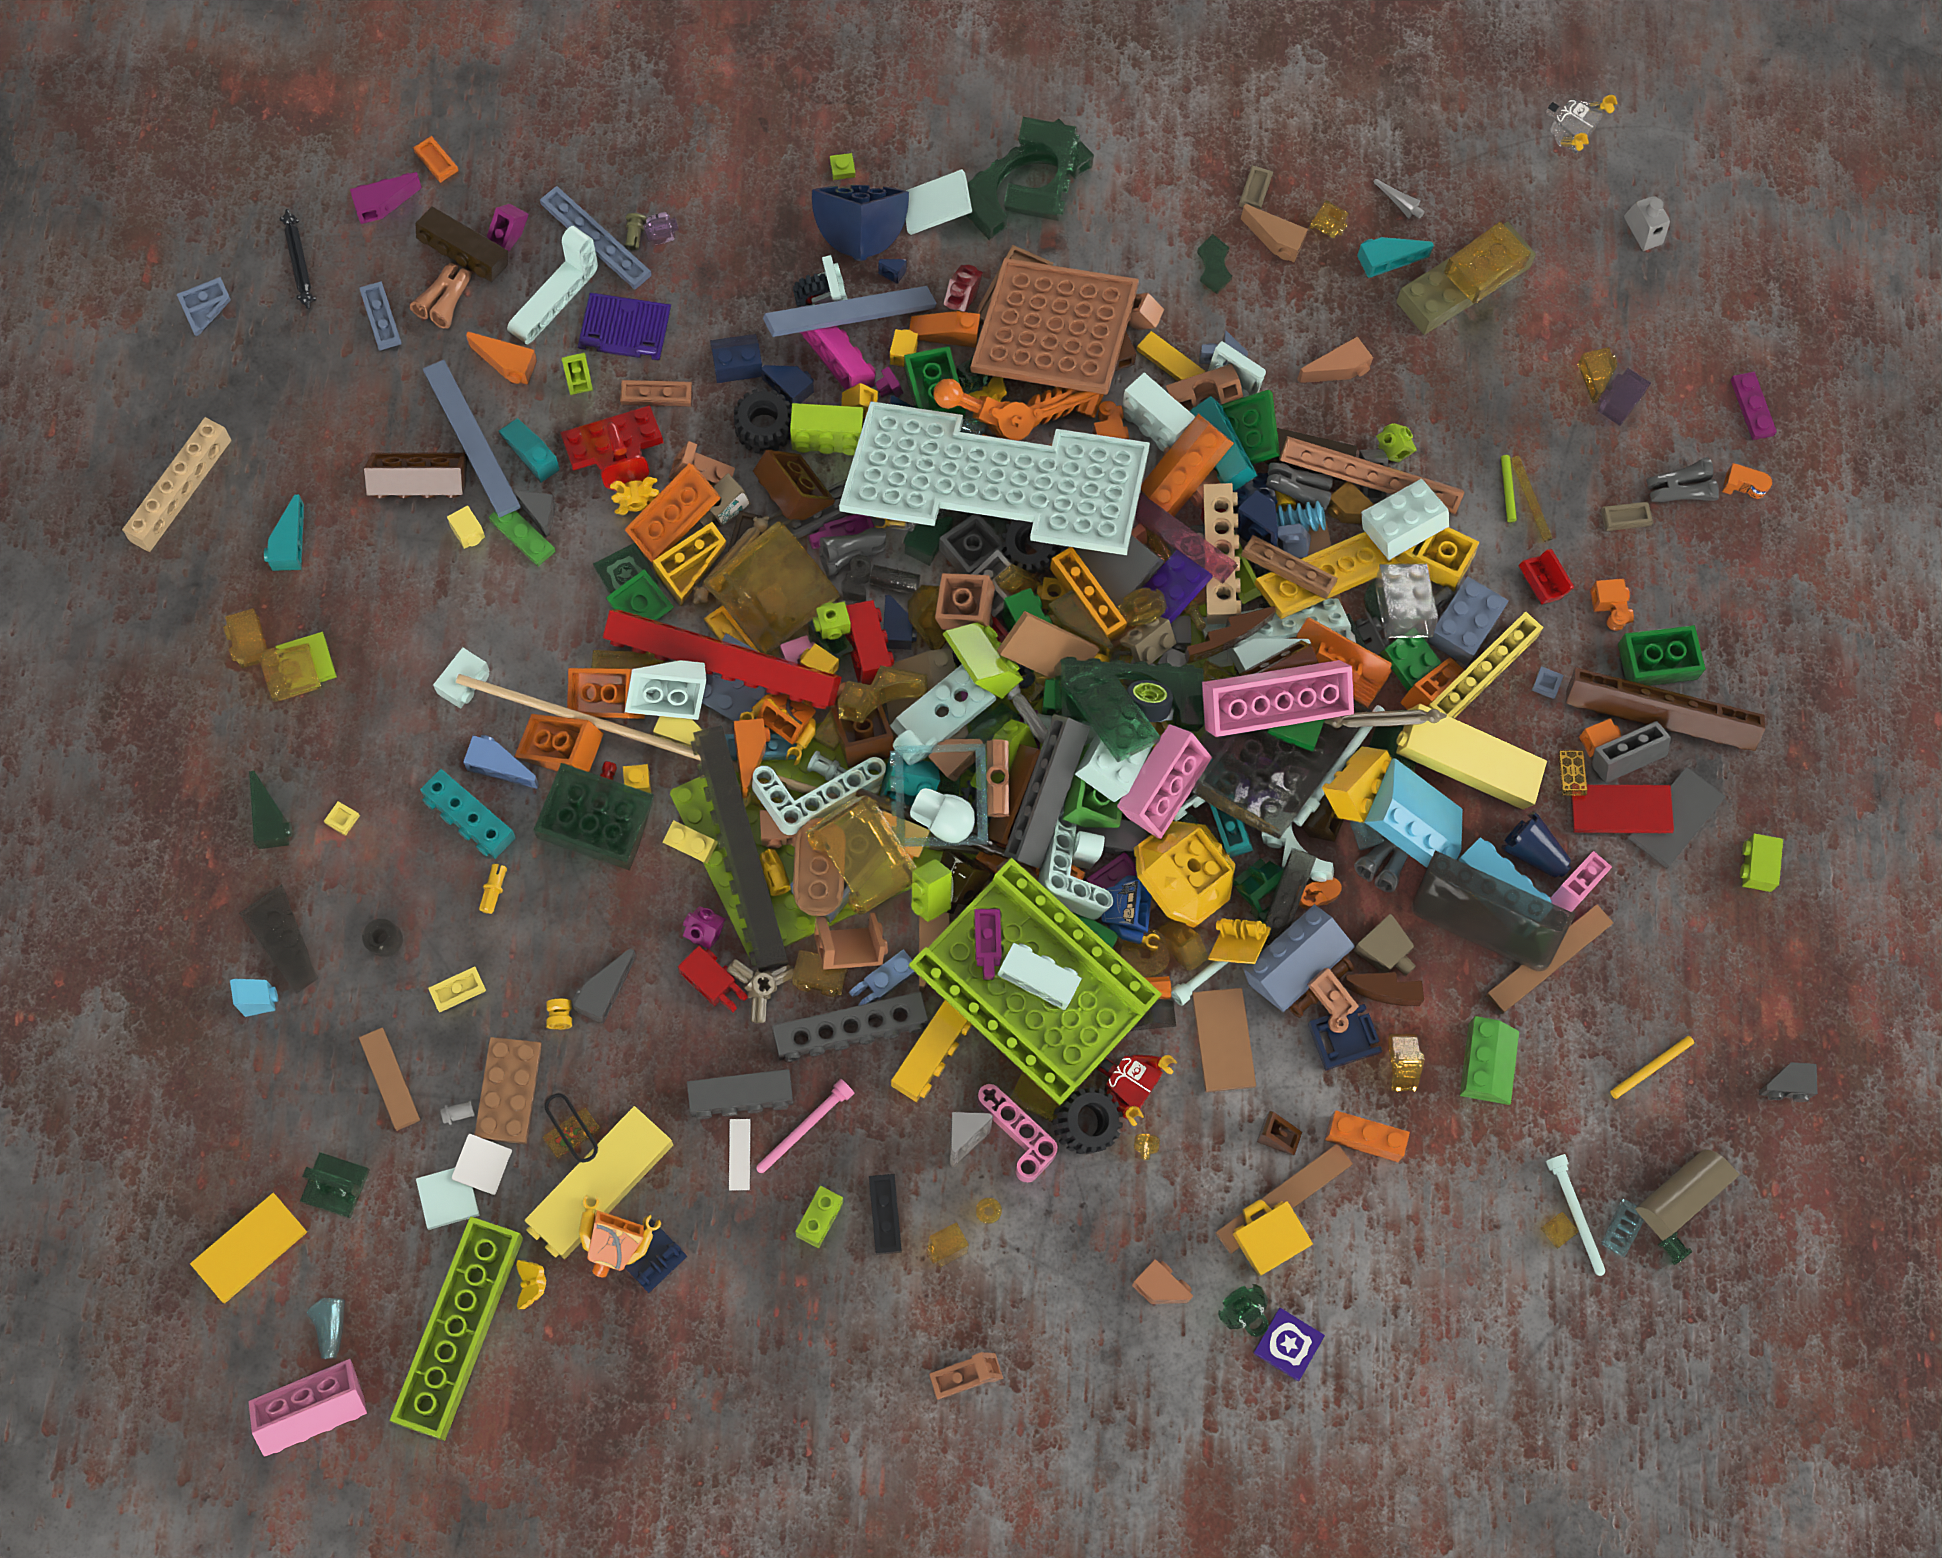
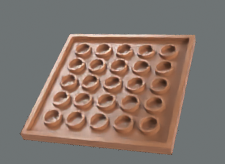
M1004 258L970 366L971 372L1108 395L1139 286V279Z

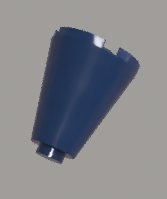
M1535 811L1527 815L1531 819L1526 823L1521 820L1504 840L1507 845H1502L1501 848L1505 852L1554 878L1565 876L1571 869L1569 865L1571 859Z

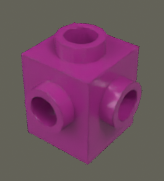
M699 906L693 913L689 912L683 922V926L686 927L683 937L696 945L710 949L719 939L726 919L715 914L711 909Z

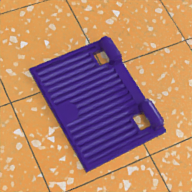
M589 293L578 348L586 350L587 346L596 347L597 352L641 358V354L650 355L652 360L659 361L671 304Z

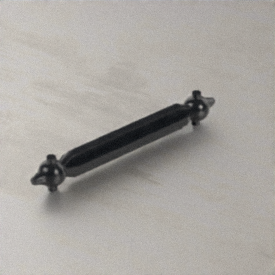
M286 209L285 214L279 220L286 226L284 231L298 291L301 293L297 295V300H300L307 309H310L311 303L316 301V297L310 293L311 285L298 228L295 226L299 219Z

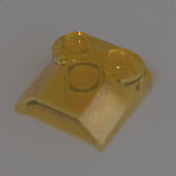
M309 643L281 650L269 648L260 655L266 684L274 702L322 688L315 670Z

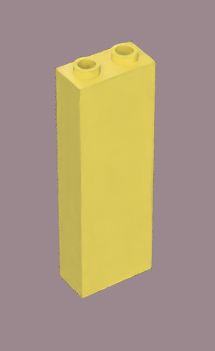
M1418 704V705L1414 706L1413 708L1408 709V710H1419V709H1421V710H1424V711H1426V712H1428L1429 710H1431V708H1429V707H1427V706H1424V705H1422V704ZM1449 716L1435 724L1426 721L1423 724L1404 725L1403 731L1400 732L1396 741L1398 744L1397 754L1522 810L1536 803L1547 761Z
M635 1106L597 1144L598 1153L589 1162H580L524 1220L529 1226L526 1231L536 1240L541 1237L547 1243L544 1248L555 1258L560 1255L565 1260L581 1243L579 1228L582 1213L585 1212L583 1199L586 1195V1204L589 1207L595 1206L596 1197L599 1199L598 1206L593 1210L594 1214H596L597 1210L609 1214L673 1146L672 1140ZM594 1148L588 1153V1155L585 1158H588L593 1154Z

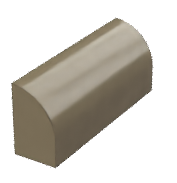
M1701 1150L1640 1203L1635 1210L1660 1239L1664 1241L1680 1229L1740 1174L1720 1154L1712 1150Z

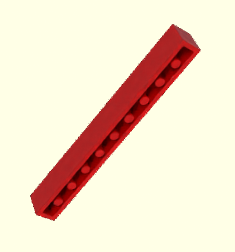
M619 609L609 610L603 638L611 640L610 644L613 646L624 648L627 645L633 647V652L640 654L650 652L655 654L654 658L668 661L670 658L676 661L705 663L706 674L713 675V672L722 674L721 678L724 680L735 682L736 679L744 681L743 685L747 687L758 688V686L767 688L766 692L770 694H788L789 699L793 701L803 702V699L811 701V706L820 709H826V706L835 705L842 678L835 674Z

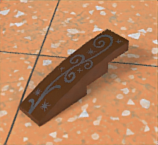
M1275 606L1228 617L1225 628L1207 632L1205 642L1187 646L1184 655L1187 664L1212 657L1254 635L1273 620L1276 612Z

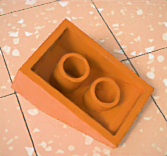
M568 668L567 708L597 718L645 719V714L625 712L632 669Z
M531 714L514 757L517 760L567 775L587 777L604 733L589 720Z

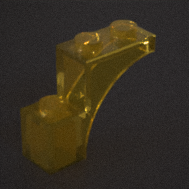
M880 666L871 685L847 681L838 699L839 718L863 723L865 718L874 709L884 703L900 698H921L928 692L927 674Z

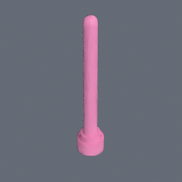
M842 1079L834 1084V1089L831 1091L832 1094L757 1165V1171L764 1173L839 1101L843 1102L855 1094L853 1090Z

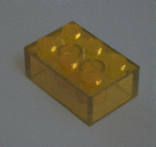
M1500 221L1450 257L1444 273L1473 304H1476L1525 268L1531 252Z

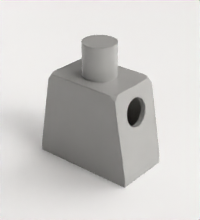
M1656 196L1636 202L1624 215L1642 251L1662 245L1670 224L1669 217L1663 209V201Z

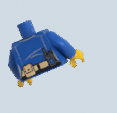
M1136 875L1125 876L1115 886L1106 889L1113 897V904L1100 916L1102 917V922L1110 926V929L1116 932L1122 940L1139 945L1142 942L1146 944L1149 950L1156 951L1158 947L1151 946L1149 941L1151 939L1160 941L1159 936L1156 934L1143 935L1148 933L1152 896Z

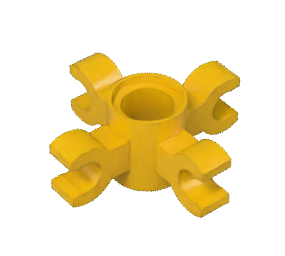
M646 477L643 482L630 481L624 484L621 481H616L612 483L610 488L615 489L618 493L611 496V499L614 503L620 504L615 513L625 515L628 511L637 512L644 510L660 494L659 490L652 488L657 479Z

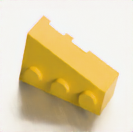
M713 522L653 560L652 569L680 607L725 549L726 540Z
M1362 746L1346 762L1347 767L1343 771H1337L1334 774L1335 779L1330 784L1325 783L1322 786L1338 818L1364 823L1392 760L1387 750Z

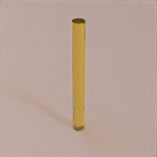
M1515 456L1511 459V462L1544 542H1548L1553 539L1521 458L1520 456Z

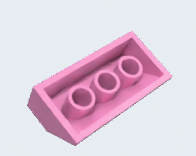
M1169 724L1152 752L1148 755L1129 793L1121 798L1117 807L1128 819L1161 839L1211 761L1212 756L1192 732Z
M351 1359L248 1401L252 1435L264 1457L272 1453H278L286 1447L298 1442H304L312 1436L324 1431H330L336 1426L356 1420L360 1416L367 1414L365 1398Z

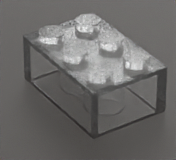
M1380 564L1375 586L1385 638L1433 637L1438 615L1427 564Z

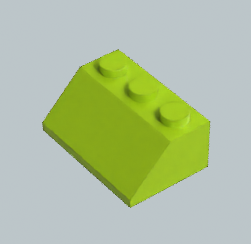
M976 622L946 630L943 633V636L967 673L978 686L1003 699L1023 680L1018 672L1020 668L1017 663L998 653L997 649L1002 643L998 642L996 639L998 635L990 626L984 627Z

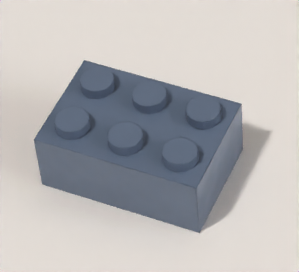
M1467 576L1432 630L1427 642L1468 667L1509 600Z

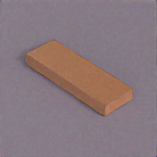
M622 380L621 405L691 407L692 382Z

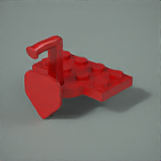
M650 405L560 432L573 471L597 464L601 470L603 484L608 489H612L610 485L616 481H621L624 484L630 481L643 482L648 477L650 471L647 460L642 456L641 450L664 443Z

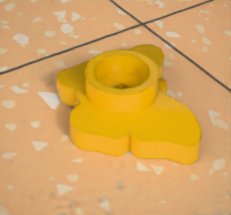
M994 376L988 386H984L982 390L969 393L968 395L977 399L980 396H988L1000 402L1007 394L1003 378Z
M517 1260V1270L523 1280L520 1283L522 1291L518 1298L517 1309H526L534 1300H538L544 1294L546 1277L543 1266L525 1260Z

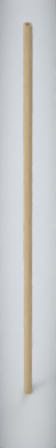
M459 674L457 677V684L561 717L589 720L599 729L739 773L738 762ZM777 775L785 788L804 794L817 789V787ZM760 778V780L770 782L766 778ZM834 793L827 794L831 799L838 798ZM853 800L845 805V807L883 819L884 811L878 810L877 806L858 800Z

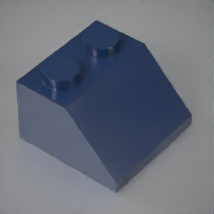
M756 334L710 340L717 383L762 377V362Z
M1256 490L1238 508L1237 535L1246 542H1249L1252 535L1277 547L1278 526L1275 502L1268 495H1263Z

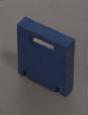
M1365 1004L1359 1005L1352 1014L1347 1015L1348 1028L1342 1033H1335L1330 1030L1328 1020L1331 1015L1309 1021L1308 1026L1325 1071L1383 1052L1381 1046L1370 1048V1046L1380 1041L1369 1013L1358 1017V1013L1367 1010ZM1322 1032H1327L1334 1051L1328 1055L1320 1036Z

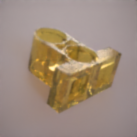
M1390 1034L1388 1049L1392 1068V1091H1417L1425 1060L1423 1051H1419L1417 1035Z

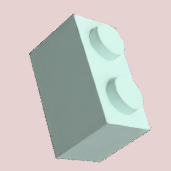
M462 647L433 686L438 695L461 709L464 704H468L472 700L476 689L457 684L458 675L462 674L486 682L490 671L485 661Z

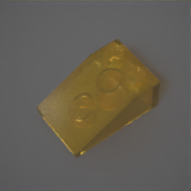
M1073 590L1048 604L1047 615L1050 617L1053 625L1096 645L1100 649L1098 653L1107 656L1111 663L1113 644Z

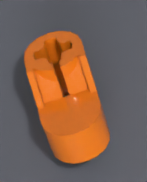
M1334 877L1333 880H1326L1325 882H1312L1301 889L1298 895V903L1305 910H1309L1314 904L1318 907L1327 905L1338 898L1342 886Z

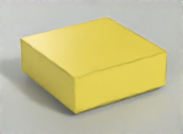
M338 801L325 818L324 823L346 836L360 815Z

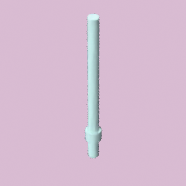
M1376 705L1372 712L1385 710L1381 706ZM1373 726L1360 727L1313 794L1308 796L1302 803L1303 808L1293 820L1295 824L1302 826L1311 812L1316 811L1320 805L1319 801L1325 794L1322 786L1325 783L1330 784L1335 779L1334 774L1337 771H1342L1346 762L1352 757Z

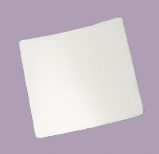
M469 1134L453 1172L452 1180L495 1195L512 1150Z

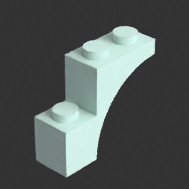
M1267 809L1262 831L1263 842L1272 848L1285 846L1282 868L1286 875L1293 879L1310 877L1317 882L1333 880V863L1310 855L1296 840L1292 831L1293 819L1291 811Z

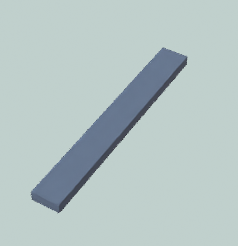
M923 286L765 313L763 320L772 337L934 309L937 303L929 288Z
M445 360L423 368L431 388L498 517L500 518L520 509L521 507Z

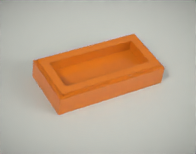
M432 136L413 147L415 154L440 183L459 171L457 165Z

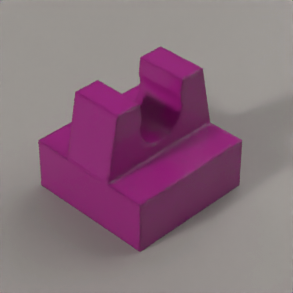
M888 366L881 370L883 378L875 383L880 395L884 397L892 392L895 397L902 395L904 392L890 367Z

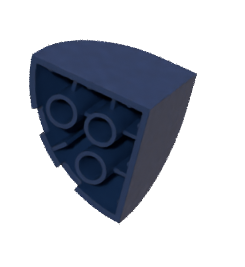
M851 185L850 188L828 186L812 190L813 213L821 234L834 249L852 256L857 261L867 260V257L886 250L896 240L906 220L909 192L891 187L870 189V185Z

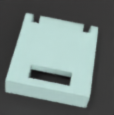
M1221 341L1215 348L1208 371L1223 367L1225 361L1228 360L1226 365L1232 364L1239 377L1243 397L1259 393L1266 374L1265 369Z

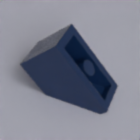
M764 365L761 368L762 380L773 390L777 391L778 395L782 394L785 397V401H789L791 408L792 403L801 404L814 393V380L807 371L803 372L798 366Z
M885 595L883 630H886L888 637L886 647L887 649L911 650L912 642L917 641V627H913V618L891 595Z

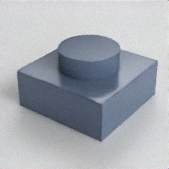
M1541 666L1532 691L1554 699L1564 675Z

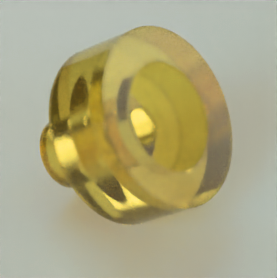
M1138 1134L1135 1136L1134 1149L1140 1152L1141 1159L1149 1160L1151 1154L1159 1151L1160 1139L1157 1136L1151 1134Z

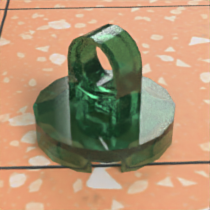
M1252 1284L1253 1288L1250 1289L1242 1286L1224 1299L1223 1305L1225 1307L1223 1311L1219 1310V1318L1229 1329L1244 1327L1251 1336H1262L1269 1327V1322L1263 1314L1268 1304V1296L1263 1288L1257 1284ZM1261 1318V1325L1256 1329H1251L1250 1324Z

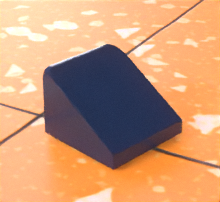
M880 259L878 262L879 275L896 284L900 282L906 273L907 261L904 259Z

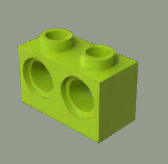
M820 1185L795 1231L796 1237L820 1248L844 1203L843 1197Z

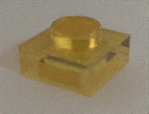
M1560 1212L1541 1227V1230L1557 1249L1579 1232L1563 1212Z

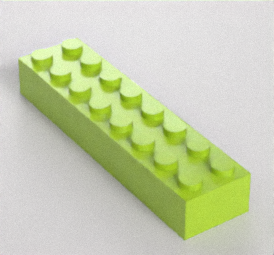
M470 1216L389 1421L434 1438L446 1440L523 1241L520 1233Z

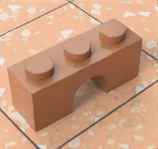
M1232 364L1166 385L1167 393L1188 411L1197 406L1200 400L1210 396L1218 398L1221 404L1243 397L1240 380Z

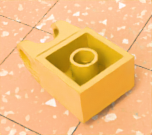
M1447 527L1395 556V559L1412 572L1443 587L1448 586L1455 592L1475 557L1479 541Z

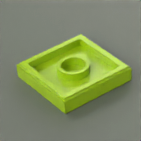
M323 632L275 646L289 692L337 677Z

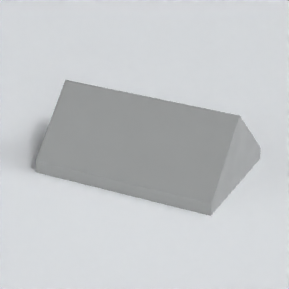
M952 1112L950 1128V1165L952 1167L959 1163L990 1133L993 1116L990 1113Z

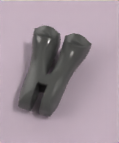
M1709 457L1702 458L1686 468L1646 479L1648 489H1658L1650 493L1651 502L1662 503L1674 500L1716 501L1719 499V488L1715 479H1712L1713 464Z
M1284 463L1269 464L1267 487L1286 494L1305 506L1309 502L1312 508H1315L1316 501H1319L1324 511L1326 510L1331 499V492L1328 491L1332 487V476L1296 470Z
M873 527L854 535L821 537L819 555L826 576L836 575L842 567L854 560L885 551L886 530Z
M1383 837L1373 850L1354 864V868L1360 877L1370 882L1389 853L1393 852L1389 862L1377 876L1374 883L1377 888L1385 892H1393L1397 888L1401 871L1409 854Z

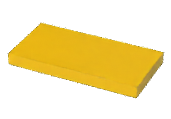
M272 1193L192 1261L190 1265L222 1303L225 1304L302 1238L307 1231L276 1194Z

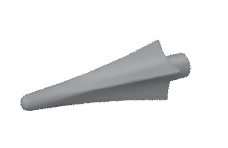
M1378 179L1373 181L1402 210L1408 219L1412 215L1419 219L1423 216L1425 211L1418 207L1421 200L1406 195Z

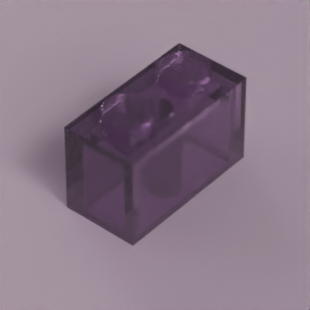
M1627 368L1623 375L1618 373L1611 383L1614 387L1611 391L1606 389L1600 397L1601 405L1598 412L1621 426L1644 396L1651 382Z

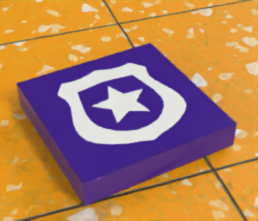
M1279 1308L1253 1354L1296 1381H1300L1325 1335L1282 1308Z

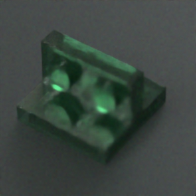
M319 1152L313 1169L306 1167L302 1176L308 1182L300 1202L351 1219L370 1169Z

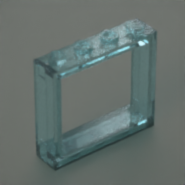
M985 743L894 746L895 751H890V766H895V776H891V791H896V801H891L892 816H897V826H892L893 841H897V847L988 844ZM975 751L978 836H968L959 843L945 842L938 837L905 838L903 753Z

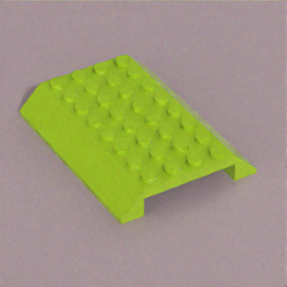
M1012 857L994 875L993 881L942 934L908 964L914 972L1059 1105L1081 1085L1162 995L1160 991ZM974 909H1000L1002 958L1000 966H994L995 977H993V980H983V966H977V960H975ZM1013 943L1027 945L1033 950L1032 953L1040 957L1042 955L1050 957L1055 961V965L1063 969L1064 967L1071 968L1078 973L1077 976L1082 978L1066 1010L997 975Z

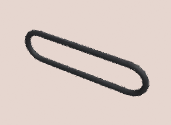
M561 1093L551 1095L546 1100L544 1107L550 1120L574 1158L582 1163L591 1161L598 1153V1146L569 1099ZM561 1097L569 1106L594 1146V1152L590 1157L582 1159L576 1154L549 1111L548 1106L552 1099Z

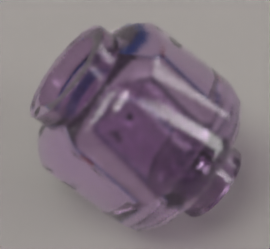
M667 212L649 216L646 219V223L643 224L648 241H652L655 245L673 241L675 239V231H679L675 217L670 218Z

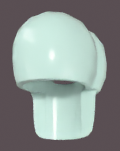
M927 788L922 789L918 793L910 810V815L913 819L928 827L936 837L949 843H959L966 839L972 832L975 823L974 810L969 802L956 795H943Z

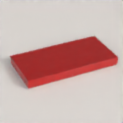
M1571 785V789H1580V786ZM1586 785L1587 790H1571L1573 833H1673L1674 831L1671 785Z

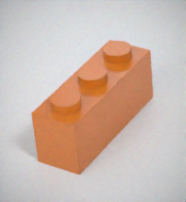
M1335 1110L1330 1116L1324 1141L1338 1143L1341 1146L1399 1162L1405 1155L1410 1132Z

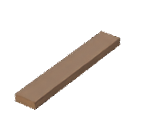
M1595 905L1488 992L1486 996L1502 1014L1505 1013L1613 924V921L1598 905Z
M1337 1143L1261 1200L1272 1210L1273 1206L1281 1201L1283 1203L1288 1201L1293 1209L1351 1167L1353 1163ZM1264 1210L1251 1216L1252 1221L1265 1215ZM1243 1213L1215 1233L1230 1254L1240 1248L1233 1233L1234 1229L1243 1224L1246 1226Z

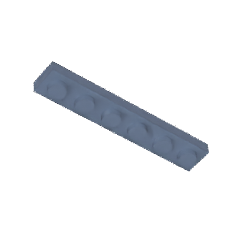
M554 187L540 199L541 205L567 229L575 226L591 237L594 242L596 255L634 290L652 276L651 271L559 187Z

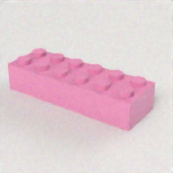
M1340 660L1202 682L1205 730L1215 737L1354 714L1352 666Z

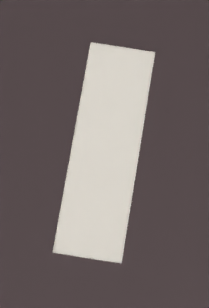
M730 1119L729 1190H750V1119Z

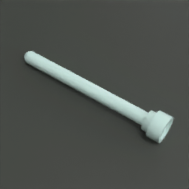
M1213 961L1186 984L1175 985L1171 989L1172 998L1180 1006H1183L1190 1000L1193 990L1228 962Z
M1564 1154L1546 1161L1549 1171H1553L1554 1175L1557 1174L1594 1271L1597 1275L1602 1276L1605 1273V1268L1567 1174V1170H1569L1567 1167L1569 1164L1567 1157Z

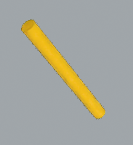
M1686 1036L1610 1091L1613 1098H1619L1694 1044L1693 1039L1690 1036Z

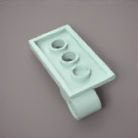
M960 665L896 717L893 723L889 725L898 736L893 743V748L908 765H913L918 761L921 762L932 753V749L936 744L952 737L995 702L996 697L991 692L975 684L964 666ZM960 691H965L968 693V697L965 701L959 702L955 700L956 694ZM940 707L949 708V713L945 717H938L936 715V711Z

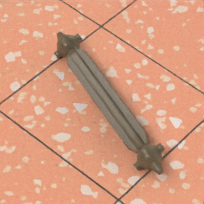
M766 515L763 518L755 517L753 519L754 527L747 529L705 578L702 587H694V599L692 601L694 605L703 601L707 603L709 601L708 593L716 589L758 540L760 532H768L767 522L769 516Z
M1421 709L1358 712L1351 715L1327 718L1324 722L1334 728H1340L1342 725L1347 727L1423 724L1426 721L1435 724L1441 719L1446 718L1447 714L1437 709H1431L1428 712Z

